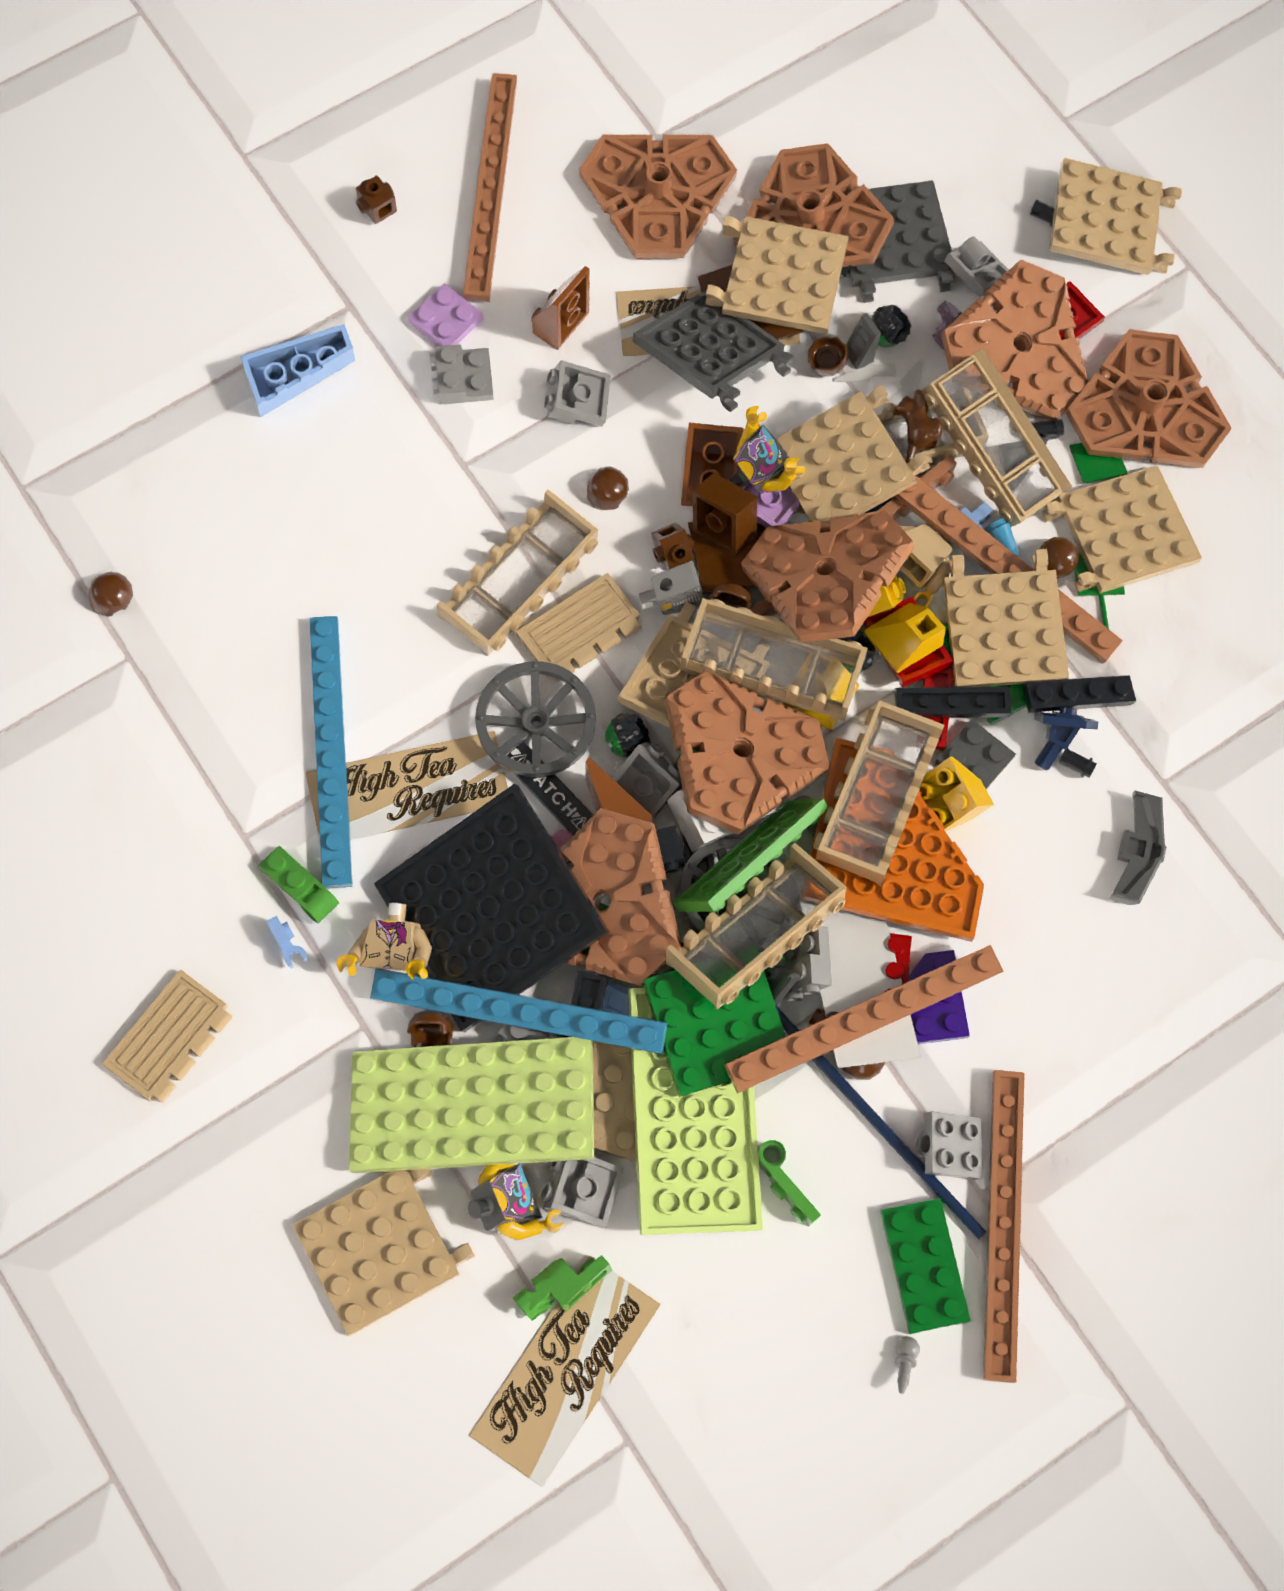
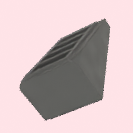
M867 313L861 316L846 343L848 359L855 369H860L874 362L881 332Z

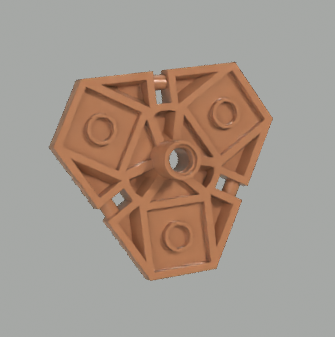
M602 134L579 168V177L592 193L596 202L601 206L603 212L610 215V222L635 258L684 259L694 244L695 239H697L699 233L708 222L709 214L715 211L717 205H719L721 199L737 177L738 170L713 135L663 134L662 140H652V134ZM653 151H662V153H653Z
M829 143L781 149L759 189L760 199L754 198L745 215L746 217L849 236L842 267L874 263L894 225L893 216L864 184L861 186L857 184V175ZM734 237L733 243L734 246L737 248L739 238Z
M1021 259L982 294L983 298L975 300L941 332V338L949 370L983 348L1006 385L1008 386L1009 382L1013 383L1012 388H1008L1021 408L1026 412L1051 421L1053 417L1059 419L1068 410L1069 406L1088 383V378L1083 366L1084 361L1081 357L1082 352L1081 348H1079V339L1075 338L1073 331L1076 326L1075 321H1073L1065 277ZM1060 332H1063L1064 340H1061ZM973 363L951 378V382L983 395L991 391L988 385L984 386L979 380L981 375Z
M1129 329L1101 365L1100 373L1096 372L1066 412L1088 455L1113 456L1115 458L1137 461L1146 458L1154 463L1179 464L1180 466L1204 468L1232 429L1208 386L1201 387L1199 384L1202 376L1179 336ZM1188 388L1191 390L1189 393L1186 392ZM1144 444H1150L1151 448H1146L1143 446Z
M886 510L862 513L861 515L855 514L851 515V517H848V515L842 516V518L833 517L829 521L822 522L819 519L812 522L805 521L801 524L798 522L793 523V525L769 526L749 551L741 565L745 574L769 603L772 601L774 610L801 643L855 636L882 596L880 587L889 586L914 549L913 540Z
M705 671L669 694L665 700L675 751H681L682 755L677 763L687 812L735 834H739L778 807L782 802L781 798L785 797L788 800L826 773L830 765L819 719L801 711H795L792 707H786L784 704L777 703L769 697L767 700L757 696L758 692L750 691L746 687L730 682L724 677ZM756 707L762 711L760 713L758 711L753 710L752 708ZM693 750H699V753H693Z
M600 808L560 849L565 861L568 862L570 860L574 864V867L571 869L610 933L592 944L588 954L582 951L566 963L574 966L581 964L586 966V970L643 986L642 980L653 977L666 964V948L670 944L677 950L682 947L670 892L664 890L662 883L667 878L654 823ZM651 884L652 893L645 895L643 886ZM608 895L610 897V906L603 911L600 903L602 898Z

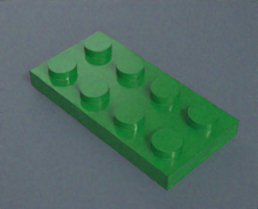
M941 1198L881 1210L880 1215L909 1335L970 1322L971 1319Z

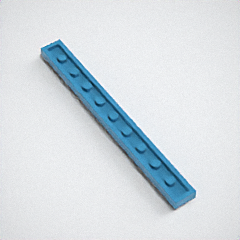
M338 616L309 618L322 885L327 889L353 887Z
M380 968L375 969L370 996L371 999L660 1054L663 1053L668 1022L439 979L428 977L422 979L417 975H414V980H411L406 973Z

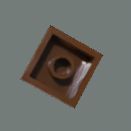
M715 473L692 491L693 531L735 556L757 538V496Z

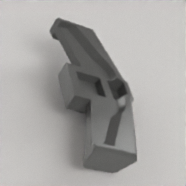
M1134 790L1132 793L1135 832L1129 830L1123 832L1117 860L1128 862L1109 898L1112 901L1126 905L1141 903L1160 864L1164 862L1167 849L1164 833L1163 797Z

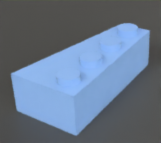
M345 324L240 356L261 417L355 362L354 349Z

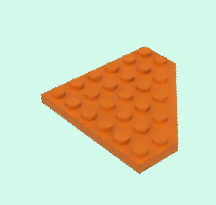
M836 737L822 797L828 808L829 806L835 808L838 799L834 798V794L839 782H846L848 774H845L844 770L849 758H855L858 750L854 749L856 742ZM872 746L876 750L896 757L893 751ZM867 758L844 817L887 834L910 778L909 774L906 775L901 770ZM920 790L881 887L870 879L818 859L817 862L846 886L844 899L846 902L841 910L969 942L974 940L984 883L978 875L974 874L967 863V858L956 842H952L943 829L945 826L936 813L927 806L921 797L922 793ZM828 809L820 815L821 819L816 824L810 856L814 859L816 858L817 849H814L813 845L818 833H825L828 824L823 823ZM839 827L831 849L875 866L883 844ZM804 878L800 900L815 904L823 902L827 896Z

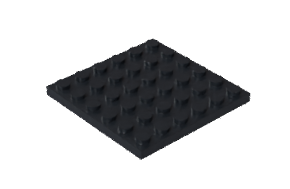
M515 783L374 883L387 907L389 903L406 904L405 921L418 923L421 929L424 930L432 946L425 969L428 972V977L520 995L610 933L521 788ZM451 1014L461 1032L468 1031L482 1021L481 1019Z

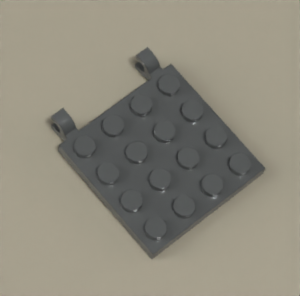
M934 180L869 188L872 194L893 216L894 225L874 263L857 266L851 265L849 274L852 287L860 286L863 303L874 302L873 293H876L875 284L937 276L940 293L951 291L950 282L954 280L953 271L944 260L952 252Z
M707 290L634 332L632 342L709 398L713 399L718 396L722 406L729 412L738 407V403L733 399L741 393L733 385L770 361L773 362L776 372L785 377L791 373V368L787 364L794 360L792 354L784 352L785 345L749 319L722 314L723 307L705 305Z

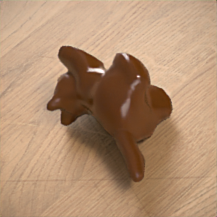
M920 389L915 390L914 398L909 396L903 397L902 401L898 403V406L892 412L895 416L900 415L903 417L907 424L908 448L906 463H909L915 457V452L923 451L927 448L933 449L942 435V424L939 419L930 418L927 415L928 405Z

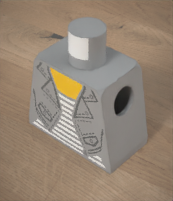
M693 561L653 575L651 580L654 589L638 593L643 609L659 605L662 615L681 612L686 602L699 608L702 598H704Z

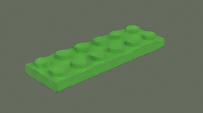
M824 799L786 801L776 812L763 821L673 901L678 912L714 913L725 906V901L731 895L742 891L745 887L744 884L750 878L762 873L764 866L770 860H774L782 855V849L789 843L798 840L802 836V831L821 819L820 815L828 809Z

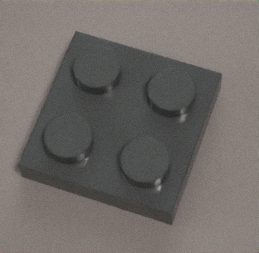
M971 719L939 755L935 763L939 765L947 758L954 757L977 776L987 790L1015 758L1016 753Z

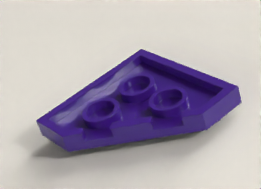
M954 950L925 953L909 974L908 982L955 961ZM962 991L910 1015L918 1045L968 1039L970 1037Z

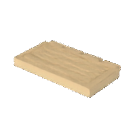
M606 573L517 630L516 636L535 661L553 663L574 673L575 669L571 664L572 662L580 669L598 657L594 649L595 647L603 654L621 642L617 633L620 632L623 638L626 639L642 627L638 621L640 619L639 612L611 576Z
M180 969L102 1064L150 1102L155 1097L163 1103L176 1087L169 1080L170 1077L173 1075L181 1081L196 1063L188 1055L193 1052L201 1057L215 1040V1037L208 1032L210 1028L220 1033L233 1016L225 1011L228 1005Z

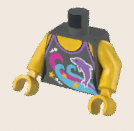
M759 406L749 407L745 413L747 423L737 446L736 454L733 457V460L741 470L731 477L729 481L742 489L752 484L760 493L785 491L797 477V474L805 472V467L797 466L800 457L790 458L774 435L764 425L760 426L759 422L767 419V413L761 412L757 415Z
M520 1164L485 1166L478 1178L479 1186L471 1191L473 1201H470L468 1204V1213L473 1219L481 1218L484 1228L488 1232H499L500 1235L520 1241L542 1234L541 1230L544 1229L556 1233L564 1225V1222L555 1225L550 1220V1218L558 1217L561 1214L560 1210H552L548 1213L545 1220L538 1221L543 1217Z

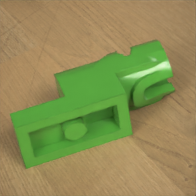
M600 1255L597 1259L592 1257L586 1261L580 1268L582 1273L577 1275L566 1261L560 1258L551 1262L531 1279L536 1289L535 1292L528 1291L523 1287L512 1298L531 1321H534L538 1316L553 1308L554 1305L552 1303L554 1301L566 1312L610 1273L612 1268L603 1255Z

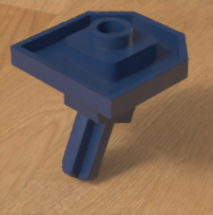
M1060 707V712H1035L1034 720L1042 724H1048L1046 739L1048 741L1034 763L1043 770L1048 771L1062 749L1067 750L1080 728L1098 730L1099 721L1084 718V716L1077 714L1078 709Z

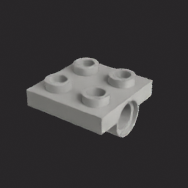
M975 236L968 238L958 250L949 253L944 260L953 273L958 275L978 297L983 296L982 294L1009 270Z
M935 1111L926 1112L925 1130L919 1132L915 1142L917 1154L925 1158V1174L970 1180L982 1179L981 1118Z

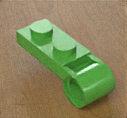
M277 846L258 864L261 871L300 905L303 911L317 924L340 904L325 886L281 846Z
M777 1140L764 1142L758 1151L759 1167L769 1177V1181L772 1183L769 1186L771 1191L779 1200L786 1199L792 1206L790 1209L791 1214L800 1224L805 1222L810 1227L819 1219L821 1214L781 1169L786 1159L784 1145ZM767 1149L775 1150L779 1154V1161L776 1163L767 1162L764 1159L763 1152Z

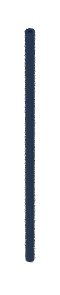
M777 1006L781 1024L786 1034L789 1036L800 1031ZM823 1055L812 1059V1062L928 1187L941 1198V1201L978 1240L981 1239L987 1231L935 1175L925 1174V1164Z

